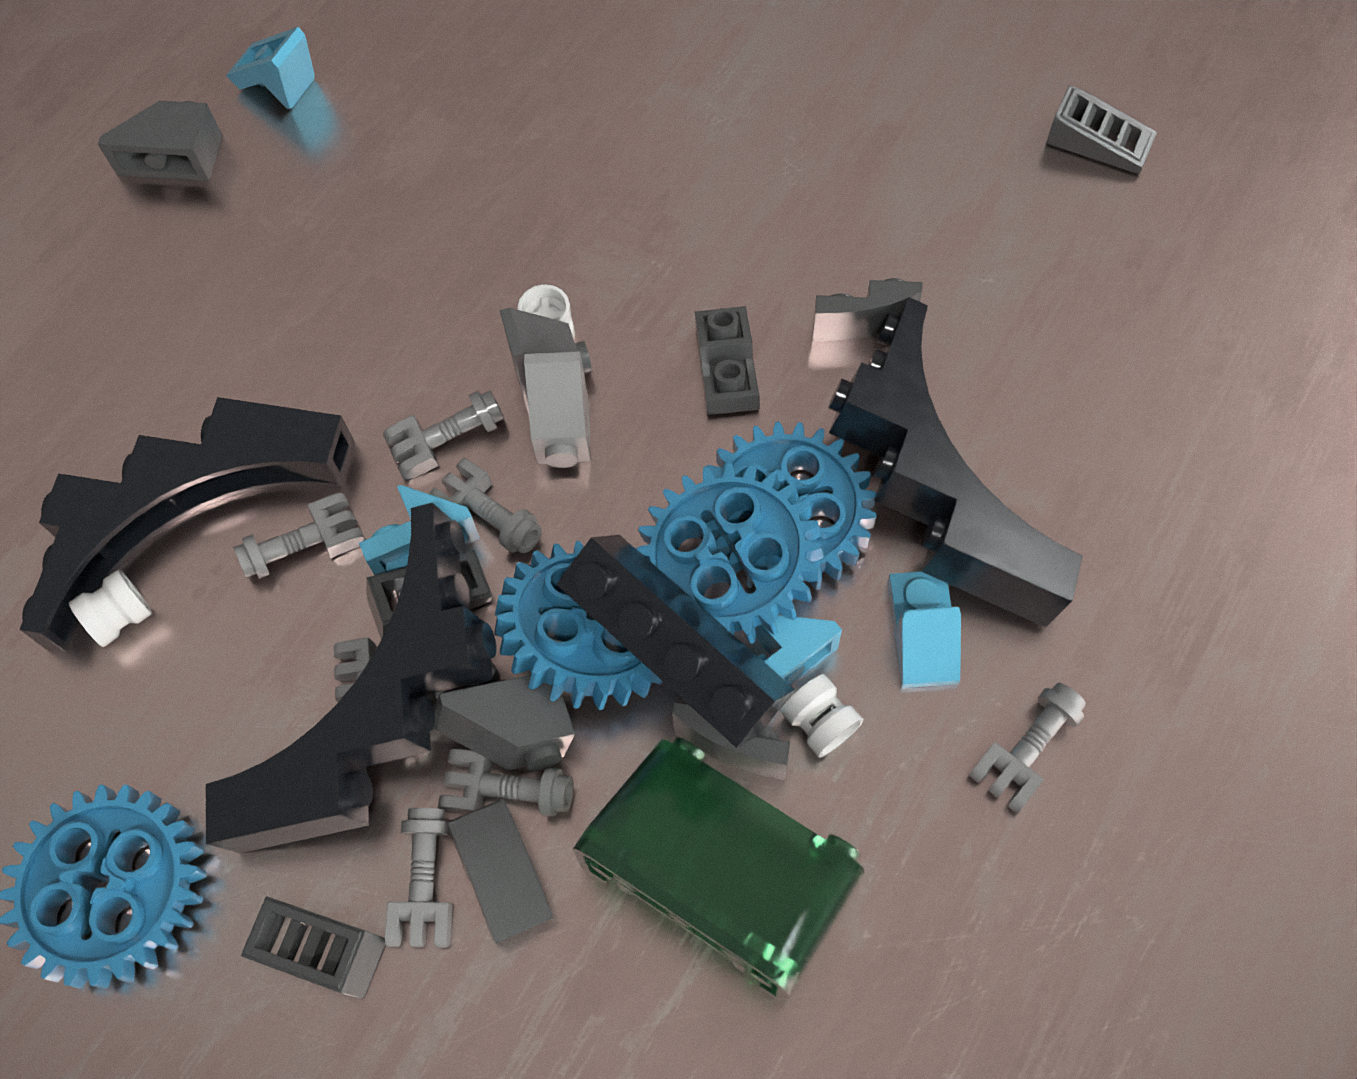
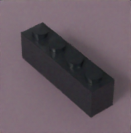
M619 534L591 537L556 584L736 748L758 736L795 691L790 684Z

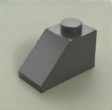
M158 101L101 135L98 146L117 176L210 181L223 135L207 103Z
M513 308L499 310L527 410L524 354L580 351L584 373L592 371L586 344L584 341L574 342L569 323Z
M531 675L439 694L434 711L435 730L507 770L527 766L530 771H538L554 766L565 756L575 735L562 694L553 702L549 700L551 685L543 683L541 686L531 690L528 688Z

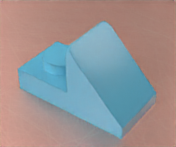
M299 27L253 42L226 76L239 90L257 84L260 87L265 86L287 109H292L315 78L305 34Z
M403 485L397 486L410 519L411 508L433 503L449 518L458 522L463 532L465 545L480 539L468 507ZM411 521L402 525L392 524L382 527L371 538L359 542L365 560L374 575L407 567L411 540Z
M923 572L889 574L887 584L901 688L959 684L961 669V611L959 607H951L948 583Z
M783 615L774 617L778 631L774 635L763 624L755 627V638L771 655L769 658L765 654L758 655V657L791 686L838 649L842 629L835 621L797 617L793 621Z

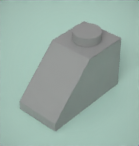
M580 351L524 354L530 434L537 464H548L552 467L566 468L575 465L577 462H591L590 404Z

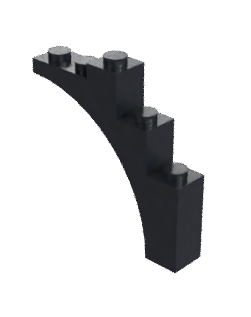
M908 297L899 315L889 313L880 329L876 342L884 345L882 351L875 349L868 364L861 362L850 382L843 378L839 381L828 405V409L836 412L829 433L881 456L873 475L881 479L874 499L875 502L928 525L921 542V547L928 549L921 572L1047 627L1073 601L1083 556L1055 542L1006 507L965 463L937 416L926 383L922 359V334L928 305Z
M217 397L211 416L206 417L202 424L201 444L139 435L132 453L124 460L121 483L58 473L52 491L43 500L42 516L39 521L55 537V540L44 554L43 570L34 594L28 598L22 612L23 622L19 630L45 649L66 652L80 623L72 612L69 602L82 593H94L100 589L103 579L117 571L132 554L150 539L178 520L218 501L259 489L290 485L340 487L354 444V439L342 416Z
M428 503L411 508V540L408 564L398 602L375 653L341 700L313 728L279 753L236 775L206 784V844L237 853H244L369 826L368 805H370L373 798V788L370 777L366 772V767L431 752L430 731L435 726V714L427 695L493 679L491 658L496 656L497 650L494 633L488 623L466 608L469 605L470 596L467 583L461 575L459 556L465 550L463 532L458 522L449 518L436 505Z

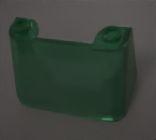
M676 737L673 743L661 739L589 824L572 850L580 866L604 883L608 879L611 880L615 875L614 878L620 890L628 895L630 893L634 894L733 961L734 967L744 973L748 965L751 966L750 974L761 982L759 987L786 1005L865 873L864 868L857 862L861 854L854 846L838 836L829 834L825 840L703 762L706 758L705 754L691 742L681 737Z

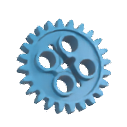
M775 422L773 435L766 437L758 426H754L752 442L748 443L736 434L733 436L734 454L719 448L716 451V463L719 467L706 465L705 467L708 466L715 478H721L727 463H732L736 477H743L748 467L755 465L759 482H762L770 473L775 472L780 483L779 491L793 484L796 486L798 494L796 503L808 500L812 511V516L809 519L821 515L833 520L835 524L831 527H819L821 536L814 540L822 544L824 558L813 561L814 564L819 566L820 581L809 582L815 590H818L821 587L822 572L825 571L835 580H839L843 569L841 561L855 566L859 557V551L856 547L867 548L869 545L871 533L866 529L874 528L877 513L870 510L875 505L876 492L865 490L869 487L871 473L870 471L855 472L860 459L858 453L844 458L841 456L844 440L841 438L829 446L823 444L825 429L820 428L812 438L804 437L803 423L798 422L791 435L785 434L780 422ZM795 470H805L813 474L814 477L800 480L791 476L790 473ZM824 490H829V491L832 492V494H830V493H825V492L820 493V492H821V491H824ZM746 510L735 512L730 516L728 522L742 523L740 519L748 520L753 513ZM710 514L705 515L702 520L714 535L720 552L724 553L725 556H730L728 561L734 572L737 573L742 569L738 555H735L729 548L713 516ZM766 555L761 557L754 567L760 570H768L779 564L782 558L777 555ZM747 578V586L752 587L753 584Z
M727 463L721 478H715L708 466L703 467V482L696 485L691 478L684 475L682 476V484L685 489L683 493L678 495L672 490H663L668 503L666 509L656 506L648 508L656 526H639L638 532L643 541L649 545L640 546L635 549L734 635L735 631L742 630L746 639L752 644L755 643L756 626L763 624L774 635L778 633L774 617L779 613L793 621L797 618L795 608L791 602L793 599L804 602L811 601L810 589L803 581L814 582L820 581L821 578L819 566L813 563V561L824 558L822 544L814 541L821 536L818 521L809 520L812 516V511L808 500L796 503L798 494L795 485H788L779 491L780 483L775 472L770 473L762 482H759L755 465H750L743 477H736L732 463ZM746 510L753 513L745 522L739 524L728 522L730 516L735 512ZM710 514L713 516L729 548L735 555H738L744 573L756 588L754 593L748 594L744 591L725 554L720 552L714 535L702 520L705 515ZM690 538L702 539L700 546L695 550L689 552L678 551V548L685 540ZM766 555H777L782 558L779 564L768 570H760L754 567L756 562ZM727 583L731 585L728 592L722 597L716 599L704 597L706 590L713 584Z
M576 541L573 553L567 554L558 543L553 544L550 559L541 552L534 551L530 566L518 562L514 578H505L502 594L498 595L495 611L497 619L494 635L502 637L500 654L503 656L514 655L511 672L518 674L530 670L532 673L528 688L533 690L543 683L551 685L549 700L553 702L564 691L571 693L573 708L580 707L584 696H592L598 710H603L608 695H613L616 701L623 707L627 705L632 690L644 698L648 695L652 682L661 685L663 681L556 585L584 546L581 541Z
M98 785L94 802L89 796L80 791L73 792L72 810L68 811L56 803L51 804L50 813L53 822L46 826L32 820L29 825L37 838L32 844L15 842L12 846L24 858L21 865L4 866L2 869L4 874L15 878L16 881L14 887L0 892L1 900L14 904V909L0 917V924L11 928H19L6 943L8 947L21 951L28 949L21 960V964L34 969L42 967L40 977L43 979L59 982L64 977V985L79 989L83 988L87 980H89L90 986L101 989L108 988L112 973L119 980L126 982L134 981V962L155 969L158 967L154 949L160 945L175 951L178 948V944L170 933L174 926L192 928L194 924L182 911L185 905L203 902V897L190 891L189 888L190 883L207 877L206 871L189 864L190 861L204 852L203 847L195 842H185L194 832L195 828L184 820L176 821L181 812L168 802L161 805V798L148 790L139 797V791L129 785H123L117 796L115 791L107 786ZM117 832H121V834L115 840H113L114 835ZM91 838V848L87 856L76 863L75 855L78 847L85 840ZM149 845L150 856L146 864L133 872L132 862L136 853L141 848ZM100 882H108L106 888H98ZM72 899L73 905L69 917L62 924L58 925L57 913L61 905L67 900ZM131 906L132 919L128 927L116 934L115 920L118 914L124 908ZM91 931L92 936L86 940L85 935Z

